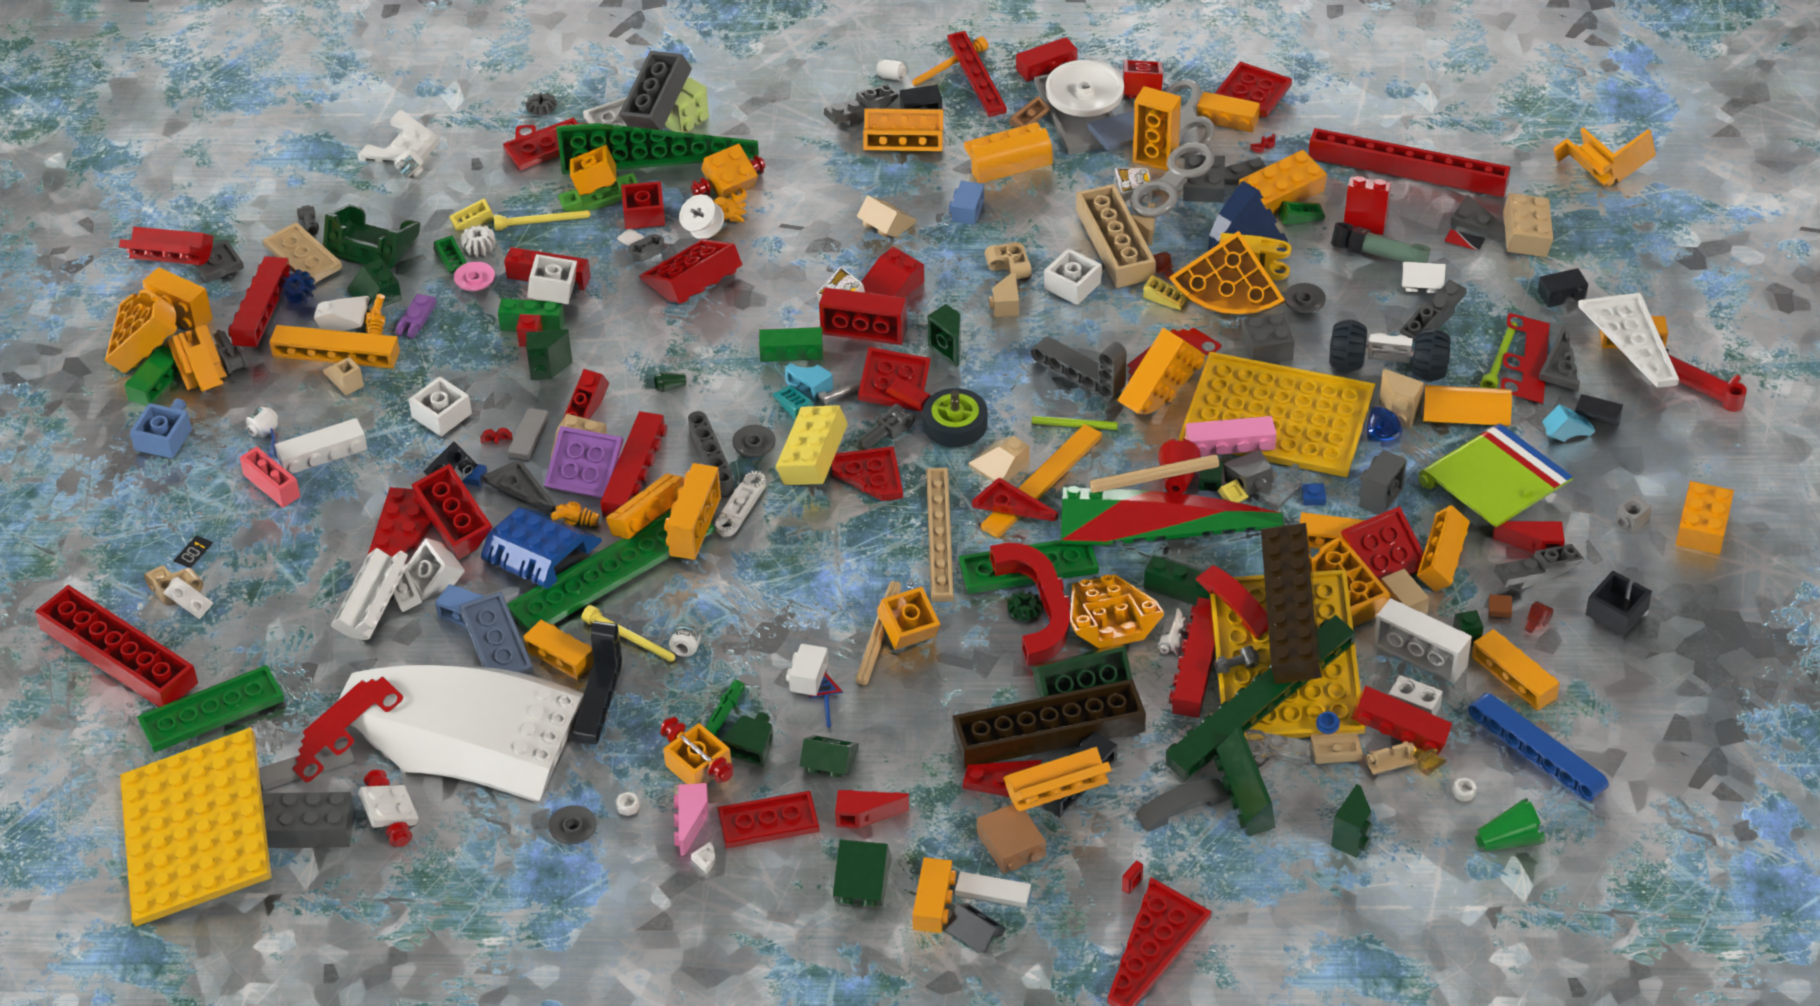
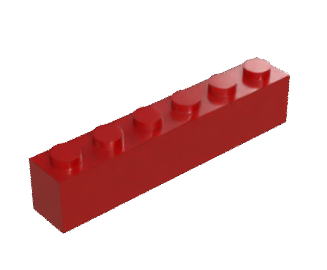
M264 256L262 263L258 265L257 273L252 277L250 288H247L244 300H241L240 308L234 315V321L228 328V335L231 337L232 345L258 346L291 275L288 258Z
M639 411L600 501L602 517H607L613 512L615 513L618 508L642 491L643 482H646L648 479V470L654 465L655 454L660 451L661 439L667 434V424L664 422V415Z
M1198 597L1196 606L1191 608L1190 619H1193L1192 623L1188 622L1186 628L1188 639H1184L1182 644L1184 656H1179L1177 669L1180 672L1174 675L1173 686L1176 688L1171 690L1169 695V704H1172V714L1200 718L1216 652L1211 599Z

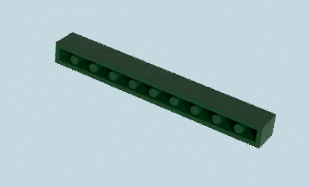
M1334 615L1331 619L1324 620L1318 628L1321 671L1355 642V631L1337 615ZM1270 665L1263 674L1256 675L1252 683L1246 688H1240L1236 692L1235 697L1229 702H1223L1213 715H1207L1197 728L1190 729L1177 744H1171L1166 750V765L1186 782L1217 757L1216 748L1236 728L1241 727L1245 734L1310 680L1275 684Z

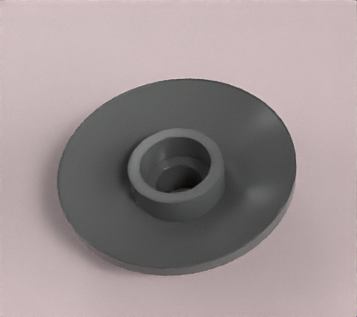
M1298 283L1290 286L1285 291L1284 299L1290 309L1300 313H1312L1324 306L1326 295L1316 285Z
M748 425L739 429L734 434L732 442L734 449L739 454L747 457H759L769 453L774 448L776 439L774 433L769 428L762 425Z
M578 805L566 806L556 811L550 818L549 832L560 843L568 845L579 844L588 840L594 834L597 826L596 818L593 812L586 807Z

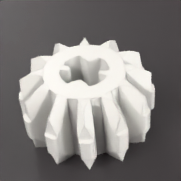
M479 224L477 227L471 225V229H465L464 233L461 234L462 248L469 256H485L486 253H492V249L495 248V235L488 226L481 227Z

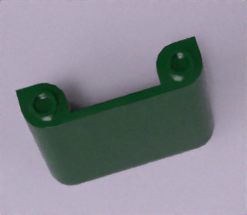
M348 204L325 214L323 246L335 257L362 264L382 259L387 267L391 269L399 263L418 237L420 222L406 220L401 224L400 230H388L365 224L366 214L364 210L359 206Z

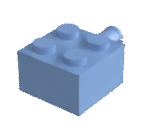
M178 398L173 401L170 408L149 403L130 431L134 450L173 459L192 430L188 411H183L187 407L186 403Z

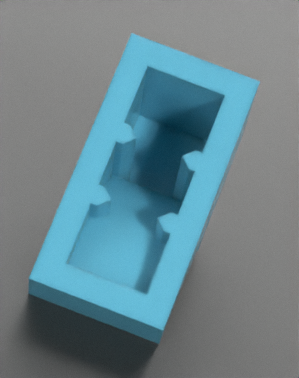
M790 363L785 367L786 383L800 391L813 402L818 401L819 392L825 391L828 393L833 390L832 374L819 365L804 368Z
M1561 404L1542 421L1546 428V434L1551 439H1558L1562 442L1578 435L1590 437L1595 432L1587 416L1575 413L1574 410Z

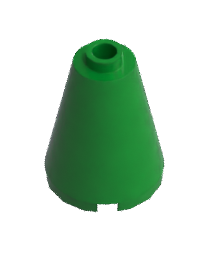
M1528 798L1519 801L1478 828V834L1474 836L1478 848H1483L1485 852L1536 846L1545 843L1544 832H1538L1540 830L1539 825L1541 824L1531 801H1528Z

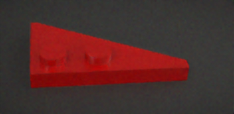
M1000 477L972 500V507L977 509L1054 522L1058 519L1057 511Z

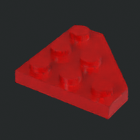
M894 446L835 454L831 464L833 476L881 501L903 498V489Z

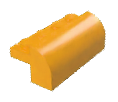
M865 108L863 150L942 151L944 109Z
M1038 122L964 142V148L972 160V173L978 183H985L1053 164L1050 137L1046 128H1041Z
M1424 385L1422 395L1423 421L1511 426V389Z
M1094 747L1009 774L1004 777V781L1015 808L1018 811H1023L1107 784L1109 781L1106 774L1112 770L1109 762L1102 764L1098 749Z

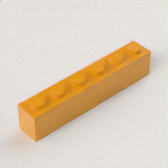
M276 325L269 341L272 357L338 363L350 357L360 366L390 369L394 368L400 353L397 336Z

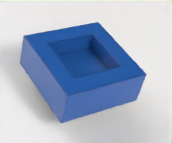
M478 464L462 482L464 484L480 486L484 479L483 475L487 473L486 465Z
M1324 483L1302 484L1304 506L1326 505Z

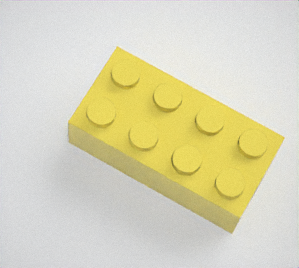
M840 405L800 408L775 466L784 485L824 483L848 425Z

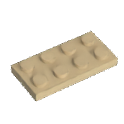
M297 222L263 239L264 247L275 257L289 259L290 270L308 287L342 269L341 261Z

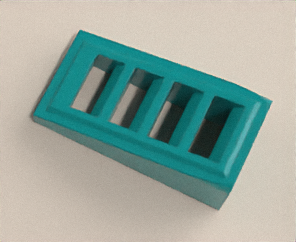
M791 385L773 393L775 400L794 420H796L801 407H813V402Z

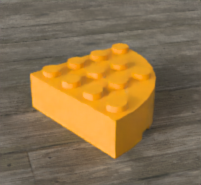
M1239 231L1169 277L1180 293L1191 302L1221 315H1256L1270 311L1285 303V299Z
M140 290L139 295L133 293L123 300L118 307L105 361L125 374L131 368H136L140 360L144 357L147 358L155 347H160L164 339L168 336L171 337L177 330L174 306L150 290Z
M1162 328L1117 401L1142 415L1158 410L1167 401L1171 403L1176 397L1177 391L1190 379L1196 370L1202 368L1206 355L1175 334Z
M1342 536L1325 544L1319 549V553L1314 558L1311 557L1313 572L1346 570L1353 627L1376 618L1377 614L1390 599V593Z

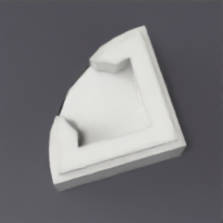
M710 842L691 854V860L706 874L715 863L714 847Z

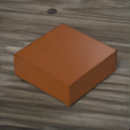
M1489 594V617L1511 618L1512 596Z

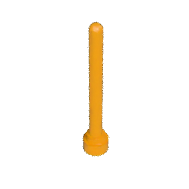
M983 36L973 40L972 44L977 53H982L988 49V42ZM954 55L913 79L912 84L918 86L959 61Z

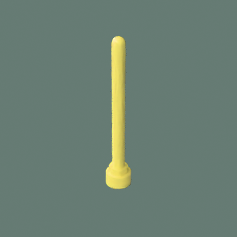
M588 210L513 218L494 215L495 231H503L507 226L589 218L591 213Z
M588 605L584 609L581 617L582 621L589 625H592L594 621L615 623L603 617L599 609L592 605ZM618 624L620 636L669 662L675 660V654Z

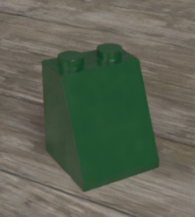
M839 839L833 888V899L835 902H838V905L851 907L853 903L862 904V907L868 909H876L877 906H883L892 856L888 844Z

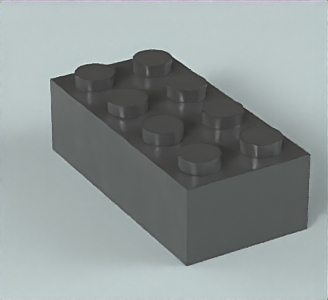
M658 51L649 52L619 112V116L627 126L663 129L692 70L683 54Z
M351 792L262 793L268 848L350 847L355 813Z

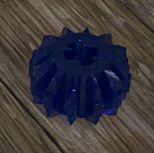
M297 269L295 273L289 271L288 278L283 277L286 282L280 285L284 289L281 293L284 297H287V301L290 303L294 302L300 305L302 301L308 303L309 296L314 297V294L311 292L317 289L314 285L315 279L310 277V273L307 271L303 272Z

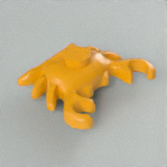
M743 188L739 189L740 195L731 193V199L718 197L713 200L714 203L722 208L724 221L730 219V221L745 222L741 216L746 214V210H744L746 203L743 201L747 198V192Z

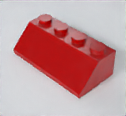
M448 464L411 484L417 501L455 558L459 560L476 551L493 527L453 467Z

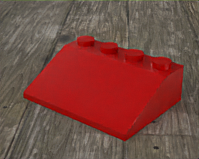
M701 239L639 275V278L668 301L682 304L687 302L690 296L705 291V287L719 283L722 277L737 272L736 269L743 266L734 243Z

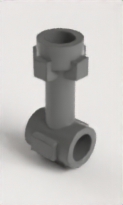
M307 205L297 208L298 219L306 223L303 225V228L310 235H316L319 230V224L314 223L312 219L315 218L314 206Z
M1246 646L1240 650L1241 655L1229 659L1224 656L1218 657V660L1214 661L1218 674L1230 673L1229 668L1245 664L1247 669L1259 665L1258 660L1260 658L1257 650H1254L1253 646Z

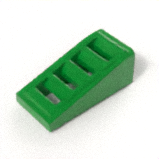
M1283 201L1279 210V216L1283 225L1324 220L1326 217L1320 203Z
M453 235L434 241L433 249L449 274L455 273L460 266L467 263Z

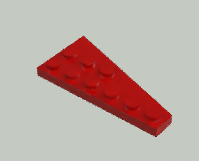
M389 488L368 554L376 548L391 557L399 551L407 554L411 548L414 549L430 530L432 522L417 501L413 489Z
M1150 877L1148 888L1131 930L1125 953H1123L1120 967L1112 983L1107 1003L1111 1006H1136L1208 922L1212 911Z

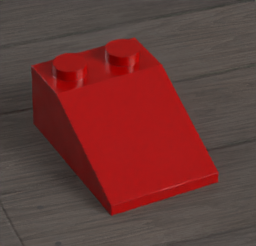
M1123 59L1124 95L1128 98H1136L1144 86L1162 91V62Z
M893 246L878 258L861 283L864 286L865 293L905 298L924 283V264Z

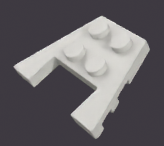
M399 110L390 121L391 126L403 131L386 149L367 144L358 153V158L360 161H366V158L375 159V162L383 163L385 160H391L395 164V158L406 148L407 150L414 149L424 160L436 148L440 140L439 136L404 111Z

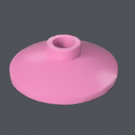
M484 262L466 263L460 266L454 274L455 284L467 291L482 290L491 285L495 279L494 269Z

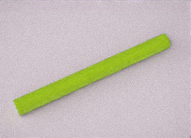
M1032 416L1031 424L1076 428H1081L1086 424L1093 429L1116 431L1118 422Z

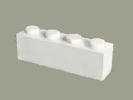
M357 418L274 444L280 465L290 474L367 450L365 434Z

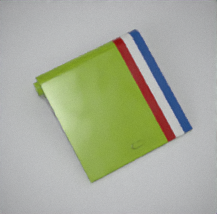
M1496 424L1420 470L1418 479L1420 484L1427 489L1441 485L1493 526L1498 527L1572 481L1573 476L1504 425Z

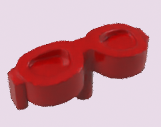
M1272 134V136L1267 138L1262 136L1261 143L1250 144V150L1262 153L1264 148H1273L1276 135Z
M499 428L496 432L492 429H487L480 436L481 444L492 440L495 441V444H499V439L513 440L512 432L507 428Z

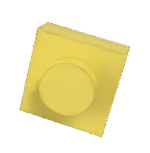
M1237 479L1221 486L1217 490L1223 500L1242 503L1249 497Z

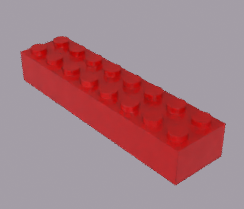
M70 585L64 587L35 611L39 627L42 631L158 707L179 700L198 684L194 665Z

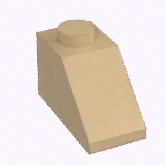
M1010 273L992 288L993 296L989 297V309H993L994 317L1019 316L1016 273Z

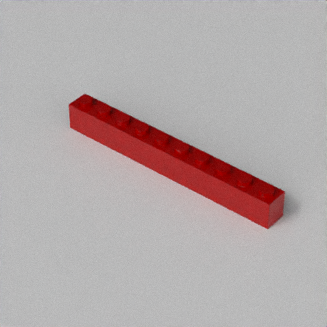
M1314 128L1309 141L1308 155L1317 161L1499 197L1505 196L1509 183L1511 166Z

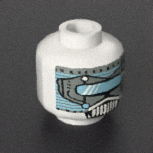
M405 148L395 158V167L406 178L412 175L416 177L423 171L421 166L424 164V160L414 149L407 150Z
M258 407L246 418V429L253 437L265 438L271 433L270 428L274 430L277 428L278 416L270 407Z
M691 624L677 625L669 640L672 652L681 657L692 656L700 644V631Z

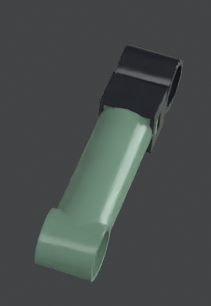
M1344 222L1335 223L1331 244L1335 247L1348 249V251L1359 254L1365 252L1400 263H1428L1431 250L1428 246L1408 244L1370 233L1371 230L1359 226L1355 228L1353 225Z

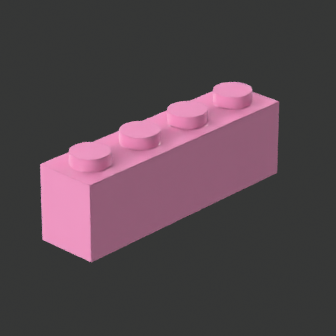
M1272 416L1187 423L1185 439L1197 445L1201 456L1244 453L1257 450H1275L1276 431Z

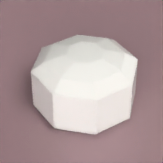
M1460 778L1453 784L1452 791L1456 799L1465 802L1471 801L1475 797L1477 787L1474 781L1468 778Z
M630 792L620 794L615 801L619 814L625 816L636 814L640 807L637 795Z

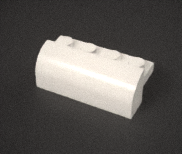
M378 548L369 553L331 627L351 638L359 640L370 639L406 569L407 564L404 562L408 555L399 551L391 557Z

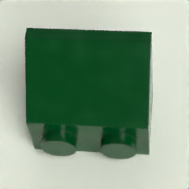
M382 259L363 265L347 287L351 297L369 296L370 300L366 310L368 313L370 308L374 306L377 294L385 296L382 308L402 300L399 281Z
M945 304L927 316L928 346L955 367H958L961 349V317L957 310Z
M568 329L526 332V350L531 380L552 379L572 363Z
M817 735L809 736L803 740L799 766L806 767V772L820 773V770L829 772V776L842 778V775L850 773L859 743Z
M1358 784L1355 785L1334 816L1331 847L1355 858L1359 856L1362 850L1366 851L1371 842L1369 833L1373 826V823L1370 822L1371 809L1362 787Z

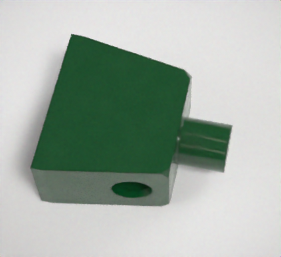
M759 712L755 718L745 715L741 716L723 737L722 742L730 748L731 758L761 767L765 766L773 742V726L769 723L770 717L766 713Z

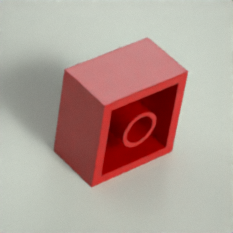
M661 181L621 185L625 229L665 226Z

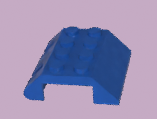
M518 507L488 533L481 552V559L495 566L500 565L502 569L526 580L532 579L533 583L548 589L558 581L554 567L574 549L589 554L602 542V539L563 521L553 520L551 516L540 511Z

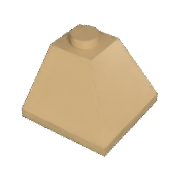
M1014 435L993 443L970 461L968 466L992 482L999 477L1007 482L1030 464V446Z

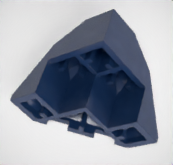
M1242 181L1217 215L1209 234L1208 251L1219 244L1221 233L1235 234L1239 231L1241 235L1262 236L1282 240L1287 243L1288 239L1276 227L1275 223H1277V220L1270 208L1266 209L1261 199L1263 196L1260 191ZM1285 248L1276 249L1277 251L1282 252L1287 251Z

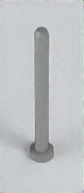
M861 380L828 393L825 391L819 392L818 400L821 406H827L829 401L859 390Z

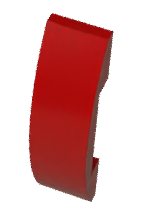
M1212 565L1196 577V581L1210 594L1215 593L1242 619V625L1257 639L1268 631L1267 612L1231 575Z

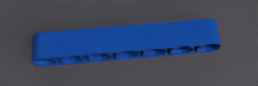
M1486 692L1468 706V713L1472 719L1584 800L1591 802L1608 788L1609 782L1605 775L1492 694Z

